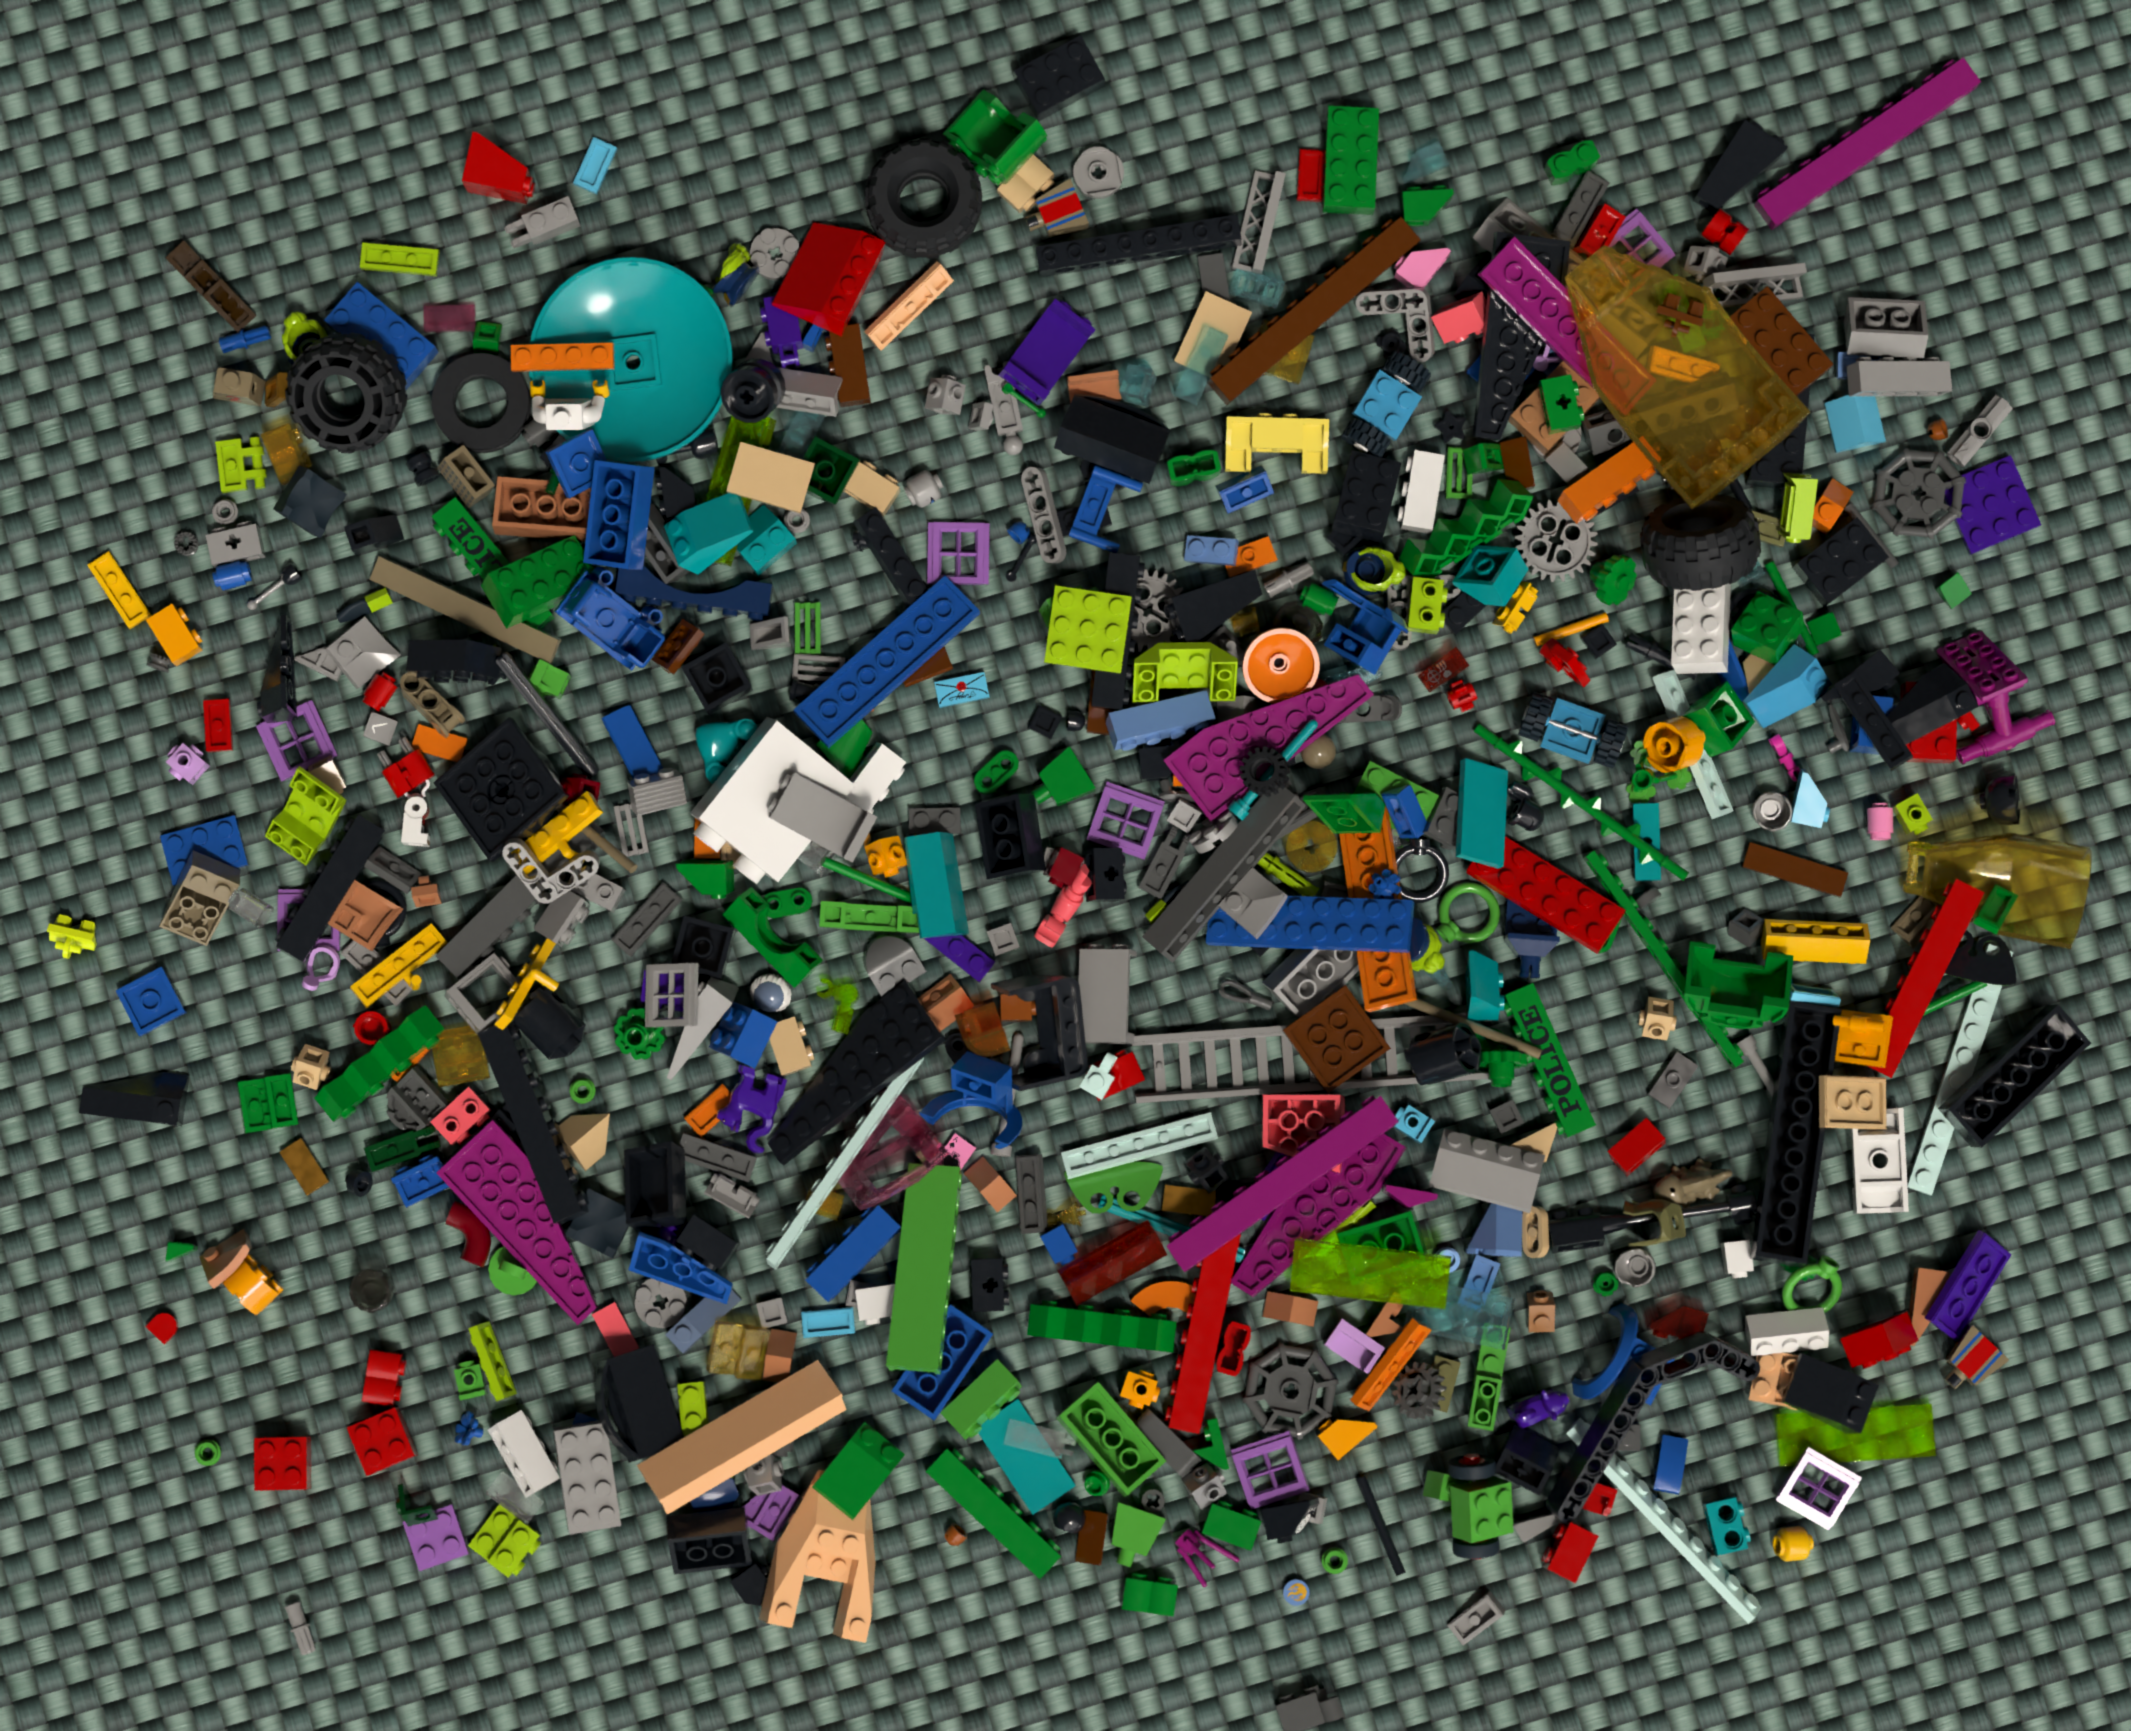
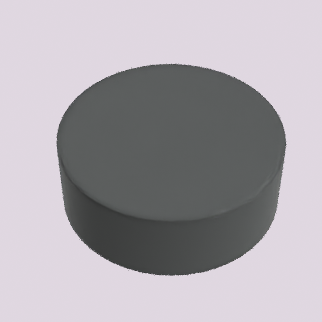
M1653 887L1639 896L1636 902L1640 910L1660 898L1661 893L1656 887Z

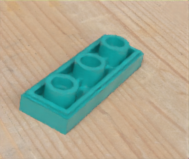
M1659 803L1633 804V825L1636 823L1641 825L1640 838L1650 839L1652 842L1651 846L1660 852ZM1634 846L1635 881H1661L1660 864L1654 860L1644 865L1639 863L1640 850Z

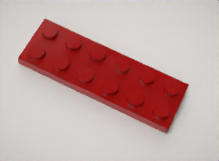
M1506 836L1503 867L1497 869L1472 861L1466 871L1468 875L1596 954L1600 952L1626 911Z

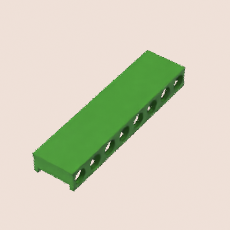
M908 1164L886 1366L891 1371L897 1369L941 1374L962 1183L960 1167Z

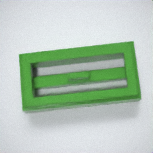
M1447 448L1445 499H1472L1473 474L1467 475L1466 493H1461L1463 450L1467 448ZM1453 453H1457L1456 493H1452Z
M820 602L795 603V654H821ZM800 609H805V649H800ZM810 609H815V649H810Z

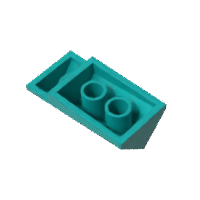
M934 832L905 837L904 843L913 914H917L920 939L968 935V923L953 834Z

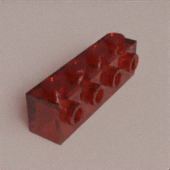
M1146 1220L1057 1271L1075 1304L1079 1305L1165 1257L1167 1253L1150 1222Z

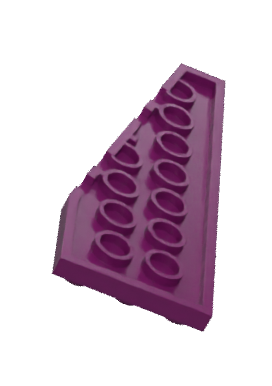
M1357 674L1206 727L1163 761L1207 818L1212 821L1224 812L1233 800L1237 801L1238 798H1242L1250 790L1245 786L1244 781L1240 777V774H1242L1240 765L1244 766L1242 762L1244 757L1246 759L1250 757L1247 754L1249 751L1255 753L1254 748L1259 747L1263 750L1264 746L1270 750L1273 748L1281 754L1309 720H1316L1318 722L1317 728L1289 759L1291 760L1374 694ZM1263 763L1257 768V779L1269 768L1270 763Z
M1382 1134L1342 1162L1341 1173L1329 1171L1276 1208L1232 1278L1231 1284L1252 1297L1256 1296L1379 1193L1406 1150V1147L1389 1136Z
M493 1119L436 1173L569 1317L579 1325L598 1305L561 1225L553 1223L526 1153Z

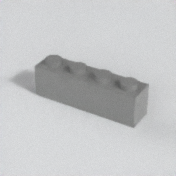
M1871 357L1857 358L1855 363L1847 366L1849 397L1942 396L1952 392L1950 361H1940L1939 357L1925 358L1924 361H1917V358L1913 357L1903 358L1901 361H1894V357L1880 358L1879 361H1872Z

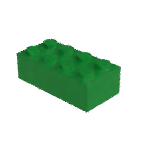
M1328 106L1322 213L1374 214L1379 108Z
M575 535L488 573L481 587L504 626L508 629L557 607L583 571L587 570L591 574L595 568L592 564L583 563L584 550Z

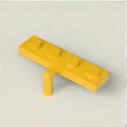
M586 791L528 838L525 843L541 863L558 849L564 857L570 860L579 853L572 850L567 842L599 817L603 811L593 794ZM515 849L511 854L516 853L519 856L520 849ZM527 865L523 868V871L527 875L535 867Z
M431 923L351 985L350 989L366 1008L403 979L412 990H418L421 986V977L413 975L412 972L442 950L448 942Z
M548 938L541 946L536 944L528 956L531 958L530 963L523 965L518 973V976L521 977L519 982L515 981L507 992L510 998L507 1002L504 1000L497 1009L496 1014L499 1017L494 1025L503 1030L513 1020L535 980L553 992L558 987L559 983L541 971L555 946V943Z

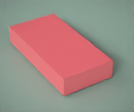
M616 1302L592 1314L614 1357L639 1349Z

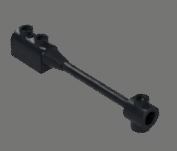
M1746 1185L1733 1186L1730 1188L1731 1193L1726 1194V1202L1681 1208L1683 1218L1728 1212L1730 1219H1734L1736 1225L1752 1223L1755 1221L1757 1211L1754 1191L1747 1190ZM1591 1207L1581 1208L1577 1210L1578 1216L1568 1217L1566 1211L1555 1212L1552 1214V1219L1548 1220L1552 1254L1601 1247L1604 1245V1235L1626 1229L1628 1226L1659 1222V1219L1654 1213L1638 1216L1593 1213V1208Z

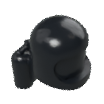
M1514 780L1512 784L1509 783L1507 785V794L1515 802L1508 824L1511 826L1516 824L1526 831H1534L1541 826L1544 820V810L1540 805L1529 800V798L1531 799L1534 796L1532 789Z

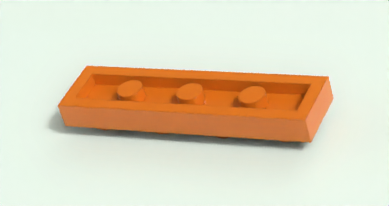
M614 343L511 345L512 372L615 369Z
M1412 1318L1403 1327L1402 1333L1395 1342L1387 1348L1385 1355L1379 1363L1373 1366L1366 1380L1356 1388L1355 1394L1350 1400L1357 1407L1370 1411L1432 1329L1425 1323Z

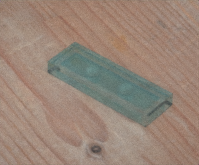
M1205 325L1174 396L1196 406L1198 405L1207 382L1211 377L1209 373L1215 368L1229 337L1228 335Z

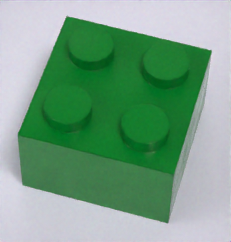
M1758 591L1731 629L1733 646L1776 665L1804 629L1803 612Z

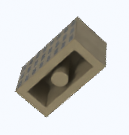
M464 445L445 457L438 466V470L468 508L488 496L495 486Z

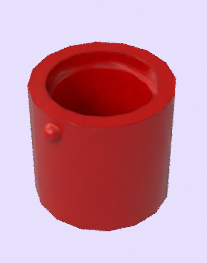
M367 1011L361 1014L353 1024L357 1038L370 1046H375L381 1038L392 1032L389 1020L384 1015L375 1011Z

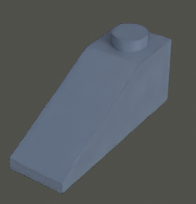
M732 1289L727 1305L705 1297L665 1335L685 1354L742 1299Z

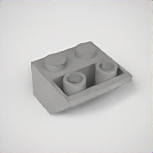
M568 891L549 904L533 929L562 948L564 943L568 945L576 934L574 928L578 922L582 924L590 913L588 907L590 904L575 893Z

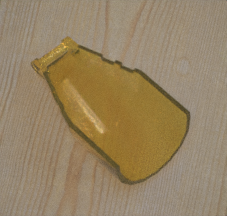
M2016 833L1931 844L1920 841L1908 842L1906 880L1903 881L1902 888L1905 893L1922 896L1939 906H1943L1947 898L1943 896V893L1948 883H1954L1958 879L1985 892L1970 921L1973 922L1993 886L1997 884L2018 895L1997 935L2067 949L2072 948L2079 931L2087 899L2092 864V851L2089 847ZM1919 855L1925 856L1922 882L1916 881Z

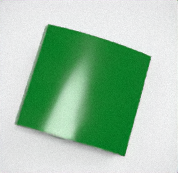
M290 1073L236 1083L244 1134L298 1125Z

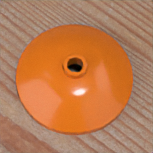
M1284 627L1269 629L1255 637L1247 647L1242 662L1243 676L1249 689L1258 698L1273 704L1309 692L1318 678L1320 669L1319 656L1310 639L1297 630ZM1277 658H1282L1283 662L1281 665H1274V661Z

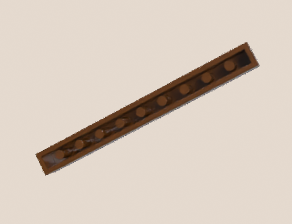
M1402 217L1396 221L1391 218L1380 228L1383 232L1378 237L1371 235L1361 244L1364 248L1359 253L1352 251L1342 260L1345 264L1339 270L1333 267L1323 276L1326 281L1320 286L1317 283L1313 284L1304 292L1307 295L1306 298L1301 302L1298 299L1294 300L1285 308L1288 311L1287 314L1282 318L1279 315L1274 317L1267 323L1269 327L1267 331L1263 334L1259 331L1248 340L1250 344L1244 350L1239 347L1228 357L1231 360L1223 367L1220 363L1209 373L1212 377L1207 383L1226 405L1231 403L1419 243L1421 239Z

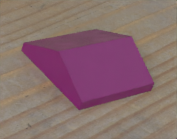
M1385 1185L1382 1188L1383 1193L1405 1209L1436 1200L1438 1194L1391 1185Z

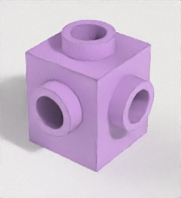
M184 743L180 746H174L168 753L169 759L166 761L171 766L168 771L179 781L184 778L192 785L210 765L201 758L204 753L196 746L191 744L188 747Z

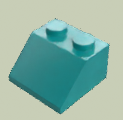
M764 504L749 516L754 532L733 547L757 576L762 574L797 544L796 538Z
M1477 545L1473 548L1472 553L1468 556L1452 583L1484 605L1506 606L1529 569L1517 548Z
M1469 951L1465 971L1467 1019L1498 1020L1500 1011H1504V995H1499V988H1503V972H1498V962L1476 951Z

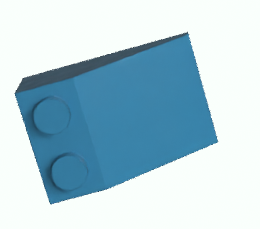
M1794 644L1744 699V703L1759 726L1765 728L1815 703L1820 696L1827 692L1828 687L1832 683L1817 659Z

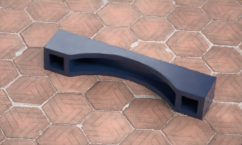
M643 566V570L619 568L615 593L627 603H636L637 599L644 600L646 605L661 607V604L665 603L672 604L671 608L677 610H687V607H694L700 613L712 614V610L722 611L723 616L737 617L738 614L748 615L747 618L750 620L763 621V617L769 618L773 585L745 581L723 592L693 594L677 590L663 583Z

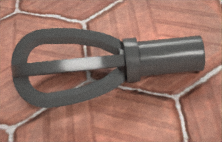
M1233 980L1223 981L1219 988V993L1222 997L1235 1002H1248L1268 1011L1273 1001L1256 995L1255 992H1251L1247 987ZM1225 985H1231L1248 995V998L1226 993L1224 990Z

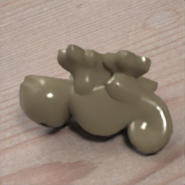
M1700 1158L1689 1169L1686 1167L1678 1168L1676 1165H1673L1671 1173L1656 1183L1653 1193L1655 1199H1663L1671 1203L1681 1204L1683 1208L1689 1207L1690 1203H1695L1696 1198H1705L1708 1201H1713L1715 1195L1720 1192V1189L1716 1188L1717 1184L1731 1177L1732 1171L1731 1169H1709L1712 1163L1709 1161L1704 1162Z

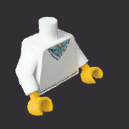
M542 380V385L539 387L534 386L533 381H531L530 396L532 397V415L534 420L538 423L546 424V430H582L594 425L602 416L605 403L604 398L610 395L607 380H605L602 386H598L597 380L593 381L592 386L595 396L586 399H544L546 395L545 381Z

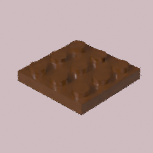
M1346 985L1282 1030L1327 1094L1391 1049Z

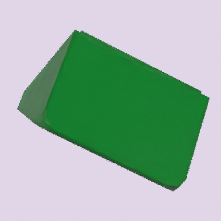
M477 321L473 337V351L475 353L498 355L502 324Z
M1959 572L1936 589L1937 593L1951 610L1972 594Z
M1833 612L1806 623L1816 646L1837 639L1842 635Z
M170 1241L167 1245L165 1261L171 1262L198 1250V1246Z

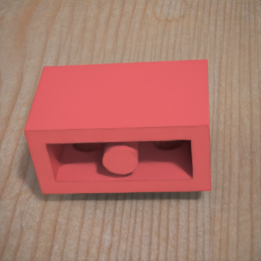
M1482 291L1443 306L1431 316L1444 344L1453 340L1455 343H1459L1468 338L1471 333L1475 332L1476 335L1484 332L1487 300Z
M468 1087L441 1111L431 1123L451 1145L454 1146L457 1143L462 1145L471 1136L469 1132L476 1125L480 1128L491 1118L488 1114L492 1110L471 1087Z

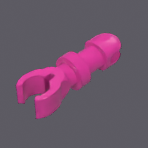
M1775 735L1768 739L1777 755H1779L1780 758L1778 760L1780 764H1784L1789 777L1796 782L1797 779L1793 772L1796 771L1799 776L1800 768L1796 766L1792 759L1794 757L1792 752L1789 753L1780 735Z

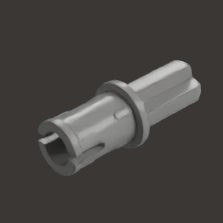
M1305 562L1288 572L1284 570L1283 574L1263 583L1267 593H1269V597L1272 598L1290 587L1293 589V585L1312 576L1314 571L1310 563Z
M297 1602L284 1608L292 1627L290 1632L294 1633L301 1655H306L314 1652L316 1648L309 1630L311 1625L310 1623L307 1624L300 1605L301 1603Z

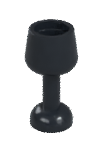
M705 429L691 443L669 455L692 451L696 459L702 460L719 454L715 430ZM668 456L657 458L658 465L664 464Z

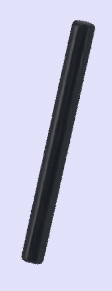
M504 652L500 654L495 661L582 773L587 775L588 779L595 776L599 771L596 764L509 653Z

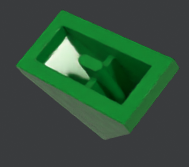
M1480 443L1463 450L1467 475L1504 469L1500 444Z

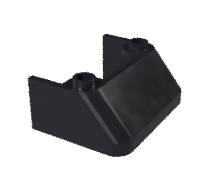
M1025 975L991 983V989L1005 995H1017L1019 999L1027 1002L1035 1000L1040 1048L1028 1052L1024 1057V1073L1012 1075L1013 1089L1024 1091L1078 1078L1086 1072L1088 1061L1080 986L1077 980L1069 976Z

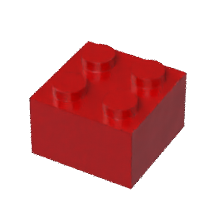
M1907 1312L1869 1324L1840 1338L1851 1367L1862 1365L1863 1369L1876 1365L1882 1360L1885 1362L1894 1359L1900 1354L1912 1350L1910 1345L1919 1341Z
M394 1407L347 1427L366 1476L373 1475L418 1455L399 1407Z
M311 1436L254 1438V1491L311 1489Z
M1572 1522L1559 1523L1552 1536L1556 1538L1552 1547L1547 1546L1542 1555L1541 1561L1544 1562L1542 1567L1576 1583L1599 1536Z

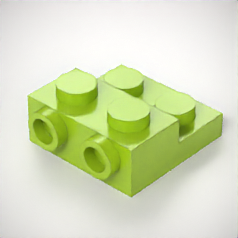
M500 1503L468 1547L509 1578L512 1574L517 1576L526 1565L523 1559L528 1553L531 1555L535 1553L542 1543L538 1540L542 1534Z

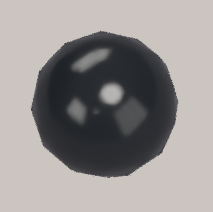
M1074 1502L1062 1503L1054 1511V1526L1077 1534L1085 1525V1511Z

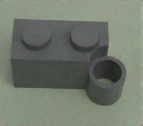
M1318 1685L1303 1689L1304 1694L1294 1697L1293 1693L1278 1698L1279 1702L1275 1704L1283 1731H1302L1345 1716L1339 1696L1328 1698L1325 1688L1319 1689Z

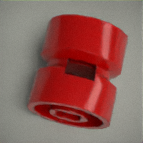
M1720 208L1701 236L1711 243L1718 242L1719 248L1730 256L1749 228L1739 221L1733 222L1732 216Z

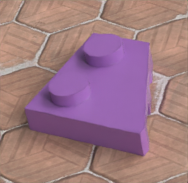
M782 1485V1491L755 1496L750 1502L742 1506L745 1507L748 1526L770 1540L775 1541L800 1495Z

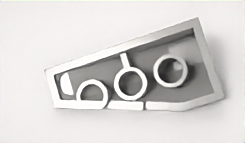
M713 977L707 983L701 981L698 985L697 1026H684L667 1075L668 1079H673L732 1005L739 989L737 986Z

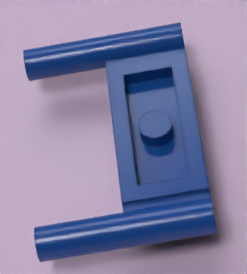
M1095 465L1069 537L1112 553H1117L1120 544L1096 535L1115 485L1118 484L1141 492L1143 482Z

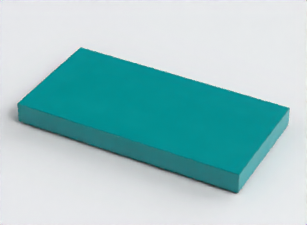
M1467 758L1460 761L1456 857L1497 869L1504 866L1508 770Z
M1019 1399L1002 1409L995 1418L987 1419L981 1425L982 1429L978 1434L1032 1515L1076 1486Z

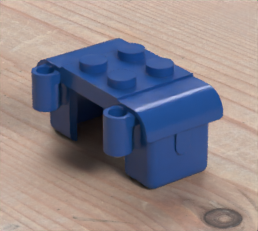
M596 567L589 574L587 570H584L554 611L628 669L633 670L635 666L644 668L665 641V636L661 633L662 629L655 625L662 621V612L652 606H645L639 612L607 587L613 581V574L602 567Z

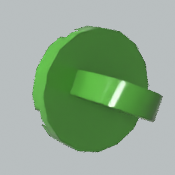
M505 1246L498 1249L490 1259L488 1268L490 1280L495 1288L501 1292L515 1296L528 1292L536 1285L537 1281Z

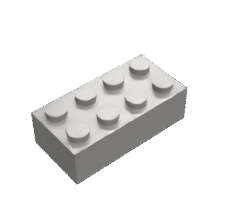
M600 1420L553 1427L569 1535L621 1526L609 1438Z

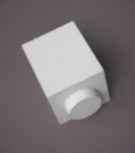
M1750 1240L1720 1243L1724 1274H1732V1279L1748 1277L1747 1272L1754 1271L1753 1260L1750 1259Z

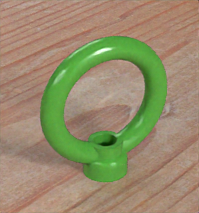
M1466 882L1453 886L1441 899L1439 905L1441 925L1436 928V931L1448 944H1451L1454 940L1464 943H1476L1488 938L1495 931L1500 919V908L1497 899L1489 889L1477 883ZM1462 893H1475L1487 902L1490 917L1484 928L1474 933L1460 931L1449 917V907L1455 897Z
M1822 1255L1818 1263L1808 1264L1795 1270L1787 1278L1782 1289V1299L1785 1307L1789 1311L1823 1307L1824 1313L1829 1311L1837 1303L1842 1292V1281L1837 1272L1839 1264L1834 1259ZM1818 1274L1824 1279H1830L1832 1289L1827 1299L1813 1307H1802L1794 1302L1792 1297L1793 1289L1797 1282L1805 1276Z

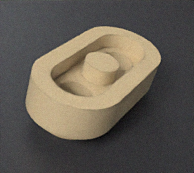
M1532 1206L1530 1213H1522V1247L1526 1256L1530 1258H1542L1549 1250L1548 1214L1540 1206Z

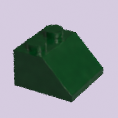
M815 436L802 459L815 463L807 494L836 505L857 468L860 459Z

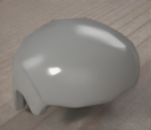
M1769 791L1757 798L1754 802L1752 813L1759 826L1769 831H1777L1785 828L1791 821L1793 810L1790 801L1783 794Z
M1631 1248L1623 1251L1615 1261L1614 1272L1622 1284L1641 1287L1648 1284L1655 1275L1656 1263L1652 1255L1646 1250Z

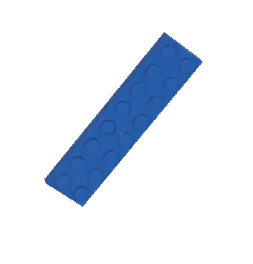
M946 576L942 577L793 710L794 713L829 749L980 614V610Z
M1288 896L1275 918L1258 939L1254 938L1219 908L1208 921L1206 943L1211 946L1409 953L1414 902L1413 900Z

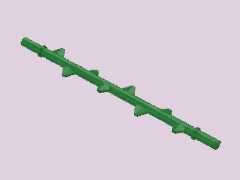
M1480 723L1475 728L1474 732L1493 745L1494 749L1497 748L1523 767V780L1527 781L1535 776L1561 794L1560 806L1562 808L1576 804L1601 822V835L1603 837L1615 832L1639 849V863L1644 865L1654 860L1660 864V867L1663 866L1682 881L1688 876L1689 872L1669 859L1668 855L1665 856L1640 838L1641 825L1636 823L1627 828L1601 810L1602 798L1600 796L1586 800L1561 782V768L1557 767L1547 772L1523 755V742L1521 740L1508 744L1502 737L1499 738Z

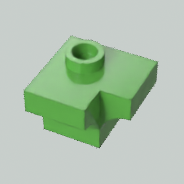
M539 659L537 665H534L529 675L531 683L542 697L553 696L560 700L571 678L569 673Z

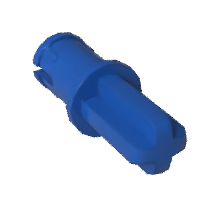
M268 326L249 331L241 329L238 333L219 337L220 347L223 353L244 347L249 349L251 344L271 339V332Z

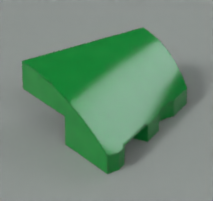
M861 719L829 749L822 741H819L816 745L833 766L846 778L850 779L863 757L864 750L873 732Z

